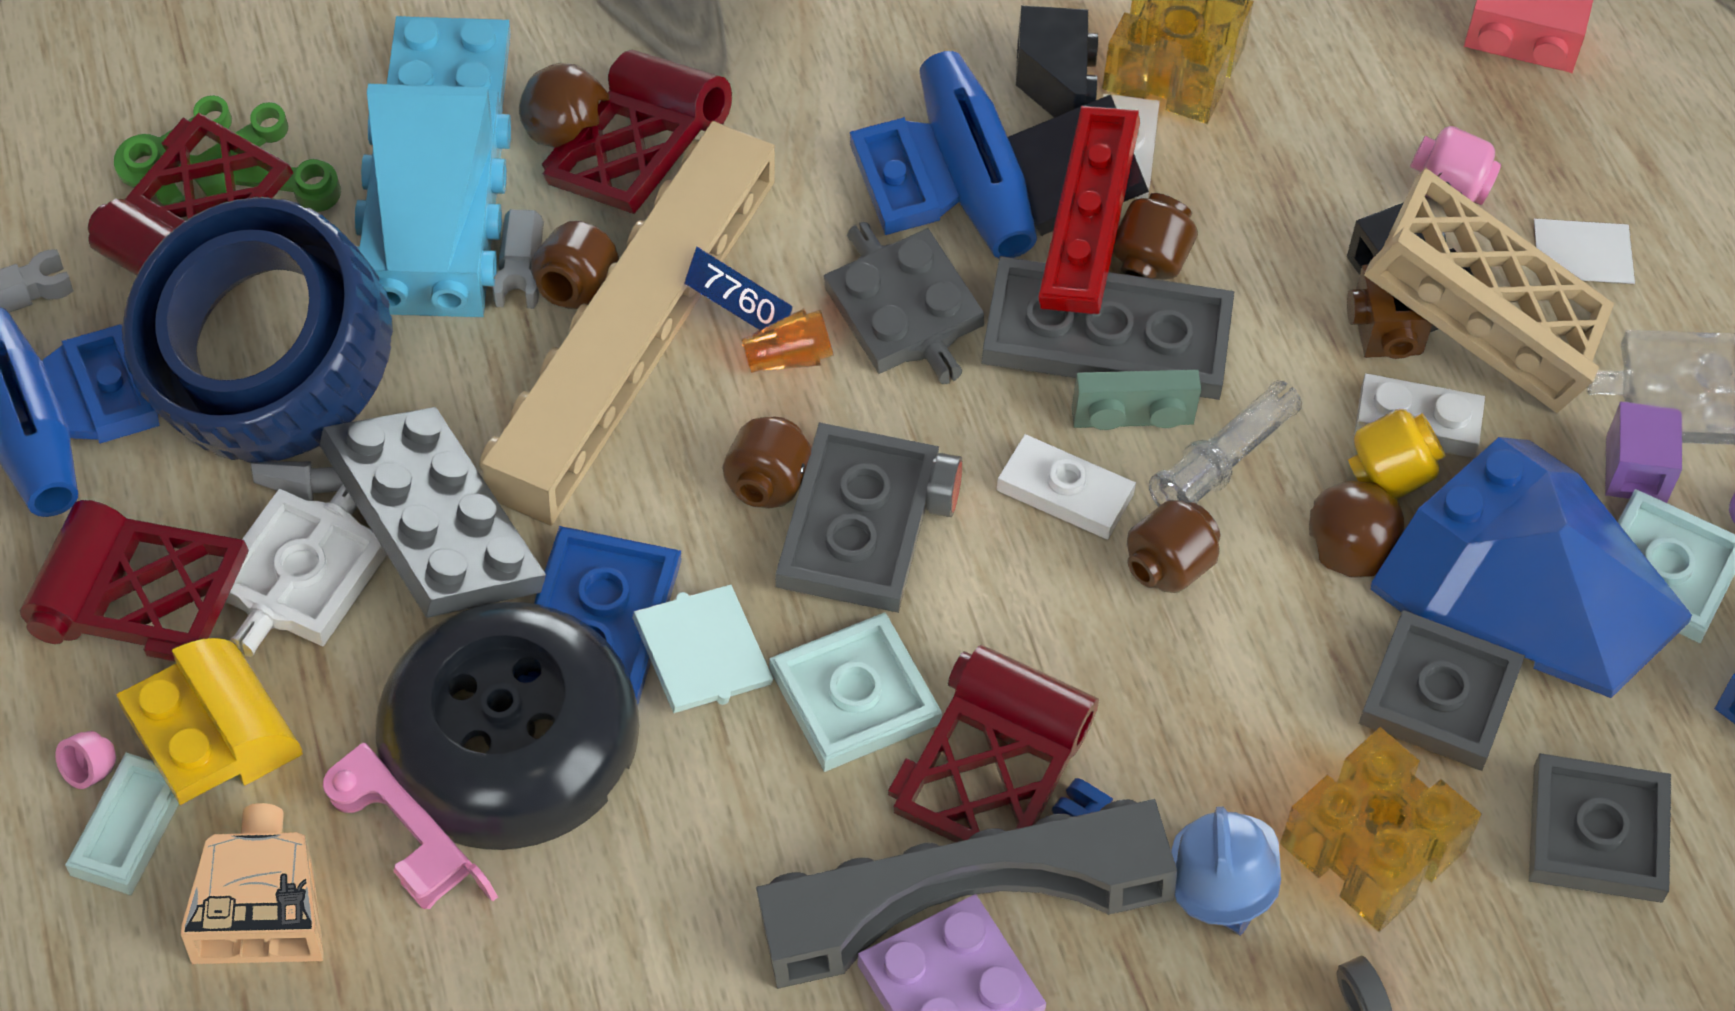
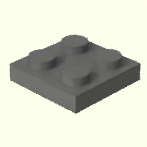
M1403 610L1358 724L1482 771L1525 655Z
M1539 753L1534 764L1529 882L1663 903L1669 893L1671 774Z

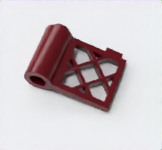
M632 49L622 53L609 69L608 94L610 99L605 102L600 101L598 104L599 124L583 128L574 140L554 148L542 163L544 168L542 174L550 186L635 214L701 130L706 131L712 121L724 124L732 105V89L725 77ZM616 114L630 118L631 125L603 135V130ZM666 130L673 132L666 142L646 149L644 138ZM635 142L636 153L608 162L607 151ZM597 156V167L577 174L570 173L577 162ZM640 170V175L627 191L612 187L611 179Z
M199 112L192 121L183 117L162 141L166 151L125 199H115L107 204H103L93 212L88 222V241L90 247L137 276L142 265L157 245L169 233L185 222V220L181 219L182 217L189 219L208 208L237 199L269 197L273 199L293 175V171L287 162ZM204 136L221 145L222 158L191 164L190 152ZM231 151L237 153V155H231ZM259 166L269 172L258 186L236 190L235 170ZM224 173L227 193L195 199L193 179ZM183 182L184 202L159 206L151 201V198L162 186Z
M80 500L73 504L19 610L20 615L27 623L26 628L28 632L46 643L61 644L63 640H76L82 633L144 645L143 650L146 656L175 662L172 649L210 637L249 549L245 540L128 519L116 509L93 500ZM139 542L164 546L168 552V555L134 572L129 564ZM208 554L223 557L217 571L193 583L184 568L185 565ZM177 570L185 587L150 603L142 587ZM133 591H136L144 606L120 619L104 617L111 602ZM192 602L195 603L199 611L188 633L162 627L159 618Z
M981 644L972 654L963 651L958 657L948 680V686L956 689L954 697L918 762L916 763L906 758L888 789V796L897 799L893 806L894 814L955 843L966 841L975 833L980 832L974 815L1008 804L1011 806L1017 823L1016 829L1034 826L1039 820L1070 759L1075 756L1081 747L1094 720L1099 704V698ZM961 721L983 731L990 750L955 761L948 740L958 722ZM996 738L1008 743V745L999 747ZM943 752L946 764L934 767ZM1030 753L1050 763L1041 781L1014 789L1004 760ZM995 763L1005 792L970 802L960 773ZM951 776L961 805L936 813L915 803L924 784ZM1031 798L1023 813L1019 801ZM966 818L969 828L955 821Z

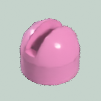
M86 731L62 740L57 745L55 758L62 777L71 786L77 789H85L102 781L112 772L116 761L114 745L110 740L101 737L97 732Z

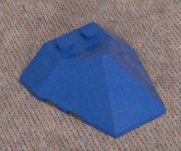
M1498 437L1418 508L1374 577L1370 590L1401 613L1405 610L1525 655L1524 658L1535 661L1533 669L1612 698L1688 625L1692 617L1689 610L1579 473L1530 440Z

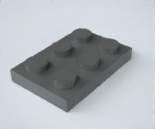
M819 422L811 448V456L805 469L776 570L775 588L899 613L926 509L930 471L935 456L939 454V446Z

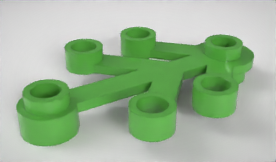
M215 95L205 96L195 104L193 109L194 117L198 112L206 116L212 111L221 112V115L213 121L227 129L230 128L232 116L223 98ZM262 103L253 109L250 115L251 123L237 131L236 134L258 147L266 142H277L284 138L288 132L289 126L285 112L276 103ZM266 119H278V122L271 127L260 126ZM171 131L161 137L151 134H139L125 140L118 147L114 155V167L118 177L125 184L134 188L166 151L162 141ZM218 143L200 155H190L191 164L222 158L221 145ZM231 151V155H237V153ZM151 156L150 159L146 162H135L141 157ZM318 159L306 160L297 168L291 167L293 175L280 189V191L294 192L298 204L304 208H311L316 212L330 209L338 202L341 196V186L335 169L329 163ZM259 166L235 170V185L258 186L269 172ZM224 173L193 179L207 197L227 193ZM323 177L319 183H305L311 178ZM175 183L162 186L155 194V197L162 206L185 201V195L181 193Z

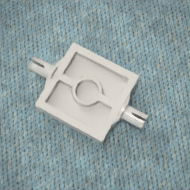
M342 484L329 503L304 500L282 489H278L242 540H245L249 552L226 603L242 609L248 614V617L236 634L230 639L242 653L244 650L245 656L252 657L255 654L256 649L271 628L288 630L320 646H324L387 556L373 531L360 525L352 516L357 505L344 484Z

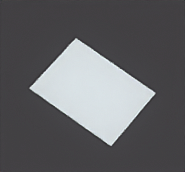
M1534 219L1536 248L1582 281L1635 284L1629 225Z

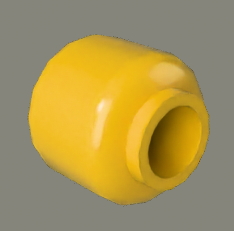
M1399 408L1356 431L1354 445L1358 454L1349 458L1348 462L1358 482L1376 483L1394 498L1399 499L1436 479L1439 474L1438 460L1446 457L1425 415L1421 413L1414 417L1406 409Z

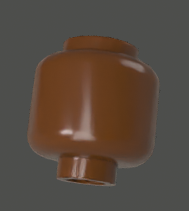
M1151 193L1149 198H1140L1132 201L1117 229L1113 248L1115 256L1123 263L1121 266L1122 273L1130 276L1161 280L1177 277L1198 236L1197 227L1190 219L1192 215L1191 210L1179 200L1161 193Z
M568 221L557 227L538 248L532 258L531 273L538 291L546 300L567 309H578L584 303L589 305L605 281L610 265L615 262L617 263L619 256L614 243L598 227L583 221Z
M776 416L751 419L740 428L725 457L722 466L724 479L732 492L749 506L768 509L783 507L795 498L801 486L805 469L811 456V446L801 429L790 420Z
M1179 500L1165 501L1128 532L1126 545L1130 557L1127 563L1132 575L1145 587L1151 588L1154 586L1163 592L1169 593L1181 592L1218 561L1220 552L1218 542L1221 535L1216 521L1207 510L1196 503L1189 502L1187 504Z

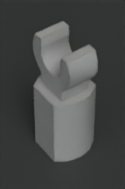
M510 209L505 214L498 263L500 271L495 275V287H492L496 307H504L505 295L513 289H520L526 292L527 308L534 309L538 303L539 291L531 273V263L533 256L542 243L544 221L542 216L535 210Z
M53 249L40 252L31 259L28 265L22 267L14 264L0 269V307L10 313L32 305L31 300L40 297L49 300L60 299L72 293L73 288L67 271L54 276H48L51 273L64 269L58 250Z

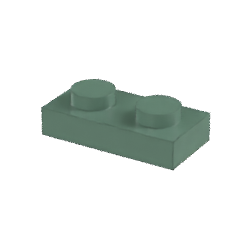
M1199 370L1077 373L1072 402L1074 428L1094 427L1099 430H1111L1127 426L1173 428L1179 425H1194L1201 393Z

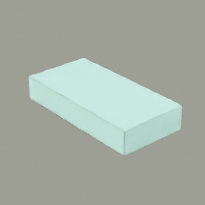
M127 752L124 754L65 864L70 876L132 895L179 805L152 760Z

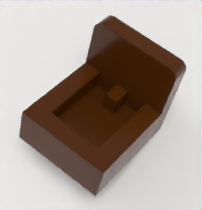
M1362 265L1356 289L1348 291L1347 316L1350 325H1358L1364 358L1388 357L1402 359L1423 354L1432 324L1415 311H1396L1393 296L1364 276L1368 265Z

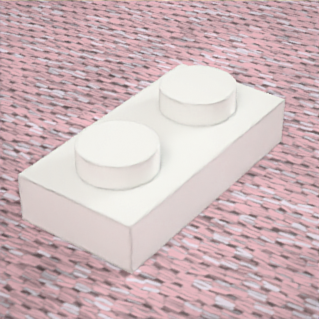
M1365 373L1354 435L1361 427L1395 409L1402 408L1409 411L1414 417L1421 413L1425 415L1445 453L1475 458L1480 443L1485 396Z

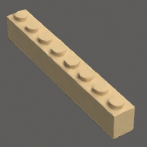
M712 121L701 139H694L686 148L680 170L673 180L666 179L662 183L656 195L654 208L645 221L638 220L629 234L626 250L617 263L615 262L610 265L605 281L589 305L584 303L577 309L571 321L570 333L560 348L553 347L548 352L541 367L540 377L531 391H523L518 396L511 411L510 422L500 437L493 436L484 447L479 467L483 471L485 483L499 504L552 526L707 288L705 286L706 283L716 274V271L708 267V264L719 269L775 183V145Z

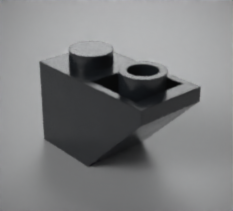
M1021 5L1017 40L1016 86L1053 117L1095 101L1097 97V75H1087V67H1096L1098 33H1088V9Z

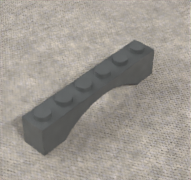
M1123 799L1111 802L1097 812L1074 817L1067 814H1054L1040 819L1034 826L1011 831L999 828L986 829L975 833L966 841L943 846L935 843L918 844L904 851L902 855L880 860L854 858L843 862L834 870L812 875L801 872L787 873L776 877L770 884L757 886L756 890L776 986L779 989L845 974L857 960L858 953L864 951L893 926L928 907L956 898L999 891L1043 893L1077 901L1110 915L1175 900L1177 868L1156 800L1151 799L1137 803L1134 800Z

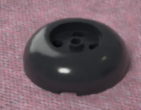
M502 602L477 606L448 617L426 631L406 650L391 671L382 691L376 717L378 757L398 783L448 836L453 837L455 843L491 850L518 849L538 845L556 839L589 820L608 802L607 795L619 781L625 768L630 769L639 736V711L635 691L624 664L611 645L599 633L574 616L554 608L525 602ZM531 671L540 672V676L532 682L523 683L517 680L522 674L527 676L528 672ZM462 689L475 693L472 697L465 700L453 698ZM539 719L553 721V725L539 739L533 738L535 734V721ZM482 736L490 749L486 753H479L468 750L464 746L469 739Z

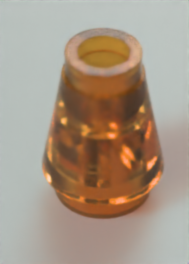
M805 308L753 333L752 336L741 338L751 373L761 370L771 371L821 366V359L834 356L821 309L806 314Z

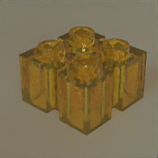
M1132 0L1130 14L1124 12L1108 43L1102 89L1122 96L1146 99L1147 96L1152 94L1167 99L1166 111L1208 124L1223 94L1226 77H1231L1245 48L1254 1Z
M1381 727L1345 758L1337 782L1327 774L1291 807L1280 844L1319 879L1331 869L1345 882L1339 897L1378 932L1384 929L1415 899L1423 877H1426L1432 883L1467 850L1482 815L1480 811L1442 779L1431 788L1419 780L1415 774L1420 760Z

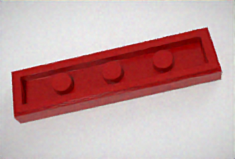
M1081 106L1038 296L1040 309L1100 314L1140 126L1139 110Z

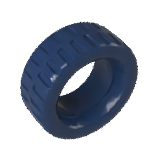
M269 197L237 199L208 208L189 218L169 233L148 256L133 282L124 310L122 326L124 358L128 371L133 375L134 384L142 397L164 420L199 447L230 460L239 459L248 463L281 461L319 447L324 427L352 422L366 407L377 390L389 361L391 336L393 333L392 316L389 312L390 303L384 287L379 282V276L364 255L342 231L323 215L311 208H304L296 202L285 199H271ZM272 270H287L305 276L309 293L307 317L298 338L285 355L267 369L249 377L235 380H218L203 376L197 357L199 337L208 316L228 292L245 280Z

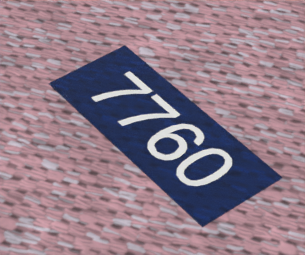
M696 246L684 284L782 343L793 306Z

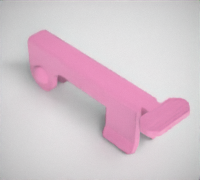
M367 743L357 746L327 771L323 780V788L337 810L344 813H354L371 803H383L390 808L421 844L407 858L396 863L393 872L401 880V885L422 909H431L437 900L469 874L472 875L478 886L491 901L498 898L484 873L477 865L470 862L433 818L406 792Z

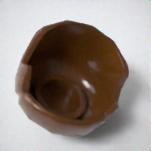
M570 63L552 64L535 72L528 80L519 103L520 121L530 138L536 143L558 148L574 140L583 128L599 124L598 103L599 100L603 102L610 99L609 94L602 84L584 68Z
M1344 481L1325 489L1314 500V506L1310 510L1309 535L1314 536L1319 560L1326 568L1348 577H1373L1378 573L1404 532V516L1397 499L1376 483Z

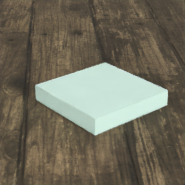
M1635 489L1618 523L1692 614L1690 623L1679 634L1701 643L1735 575V534Z
M886 612L770 658L769 670L824 772L938 726L942 718L941 709Z

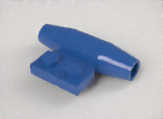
M943 51L934 54L923 62L919 70L929 123L906 121L905 117L850 131V146L884 234L889 235L940 221V217L959 202L996 258L999 259L1000 256L1009 258L1019 257L1035 245L1037 236L1026 182L993 102L961 55L954 51Z
M0 307V465L31 513L41 517L56 516L69 510L78 499L70 438L98 440L99 444L160 426L158 413L142 397L134 384L133 375L128 371L124 358L122 324L63 340L62 346L43 360H40L9 312Z

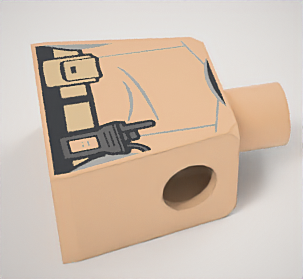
M267 803L251 804L243 810L241 834H214L205 841L181 925V937L191 964L323 961V944L314 871L305 835L297 832L282 833L284 812L280 807Z

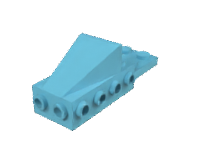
M396 16L387 84H368V141L370 145H373V154H364L362 158L361 180L363 190H367L366 200H357L355 231L356 235L361 236L360 247L357 248L379 276V282L386 291L390 303V315L484 317L487 286L495 287L494 277L497 274L496 251H491L492 240H500L502 229L501 204H496L497 194H505L506 159H501L502 149H510L511 116L510 114H502L511 38L509 20Z

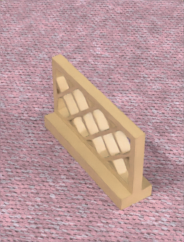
M1424 168L1415 178L1382 250L1370 261L1364 276L1558 413L1594 382L1599 366L1593 362L1614 303L1430 170ZM1425 195L1440 204L1447 217H1434ZM1441 232H1454L1463 252H1450ZM1474 232H1479L1486 237L1494 251L1482 252ZM1414 233H1422L1425 241ZM1501 266L1511 287H1498L1490 267ZM1521 266H1526L1536 273L1542 286H1530ZM1461 267H1470L1474 276ZM1568 299H1572L1591 313L1590 319L1577 320ZM1549 300L1558 321L1547 322L1537 301ZM1518 301L1521 310L1510 302ZM1565 335L1569 344H1567L1557 336Z

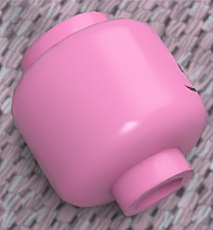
M1448 126L1440 131L1435 140L1424 136L1410 167L1420 171V173L1424 168H1427L1468 199L1482 205L1497 178L1501 163L1494 161L1495 148L1490 142L1457 127Z

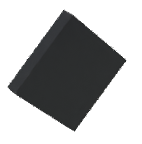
M1111 94L1083 105L1117 109ZM1081 107L1008 137L1023 172L1032 216L1041 236L1054 230ZM1133 154L1123 202L1149 192L1135 154Z

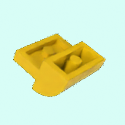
M220 638L201 639L172 649L176 664L116 694L121 709L179 805L237 775L245 786L303 755L299 742L237 645L229 640Z

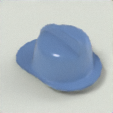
M1224 806L1216 807L1214 813L1206 814L1186 825L1175 836L1171 849L1177 868L1175 898L1189 916L1207 924L1234 925L1251 921L1266 912L1278 897L1281 884L1279 841L1274 829L1264 821L1237 812H1227Z

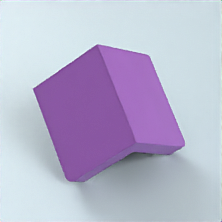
M1620 401L1606 436L1605 496L1630 499L1634 490L1637 489L1667 503L1682 471V413L1674 408Z

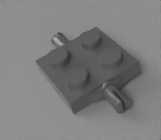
M867 222L859 223L860 231L855 224L849 229L847 237L861 257L823 275L826 291L878 374H881L904 362L927 359L941 384L950 383L949 375L955 381L962 374V368L958 365L948 347L957 338L984 326L983 310L929 228L893 244L883 246Z

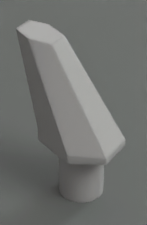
M311 461L250 462L254 483L277 491L282 489L308 501L314 500V493L337 492L343 484L333 467L312 468Z

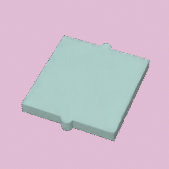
M732 585L691 596L685 592H680L676 600L634 611L632 618L673 713L714 701L725 705L729 702L731 696L772 684L773 677Z

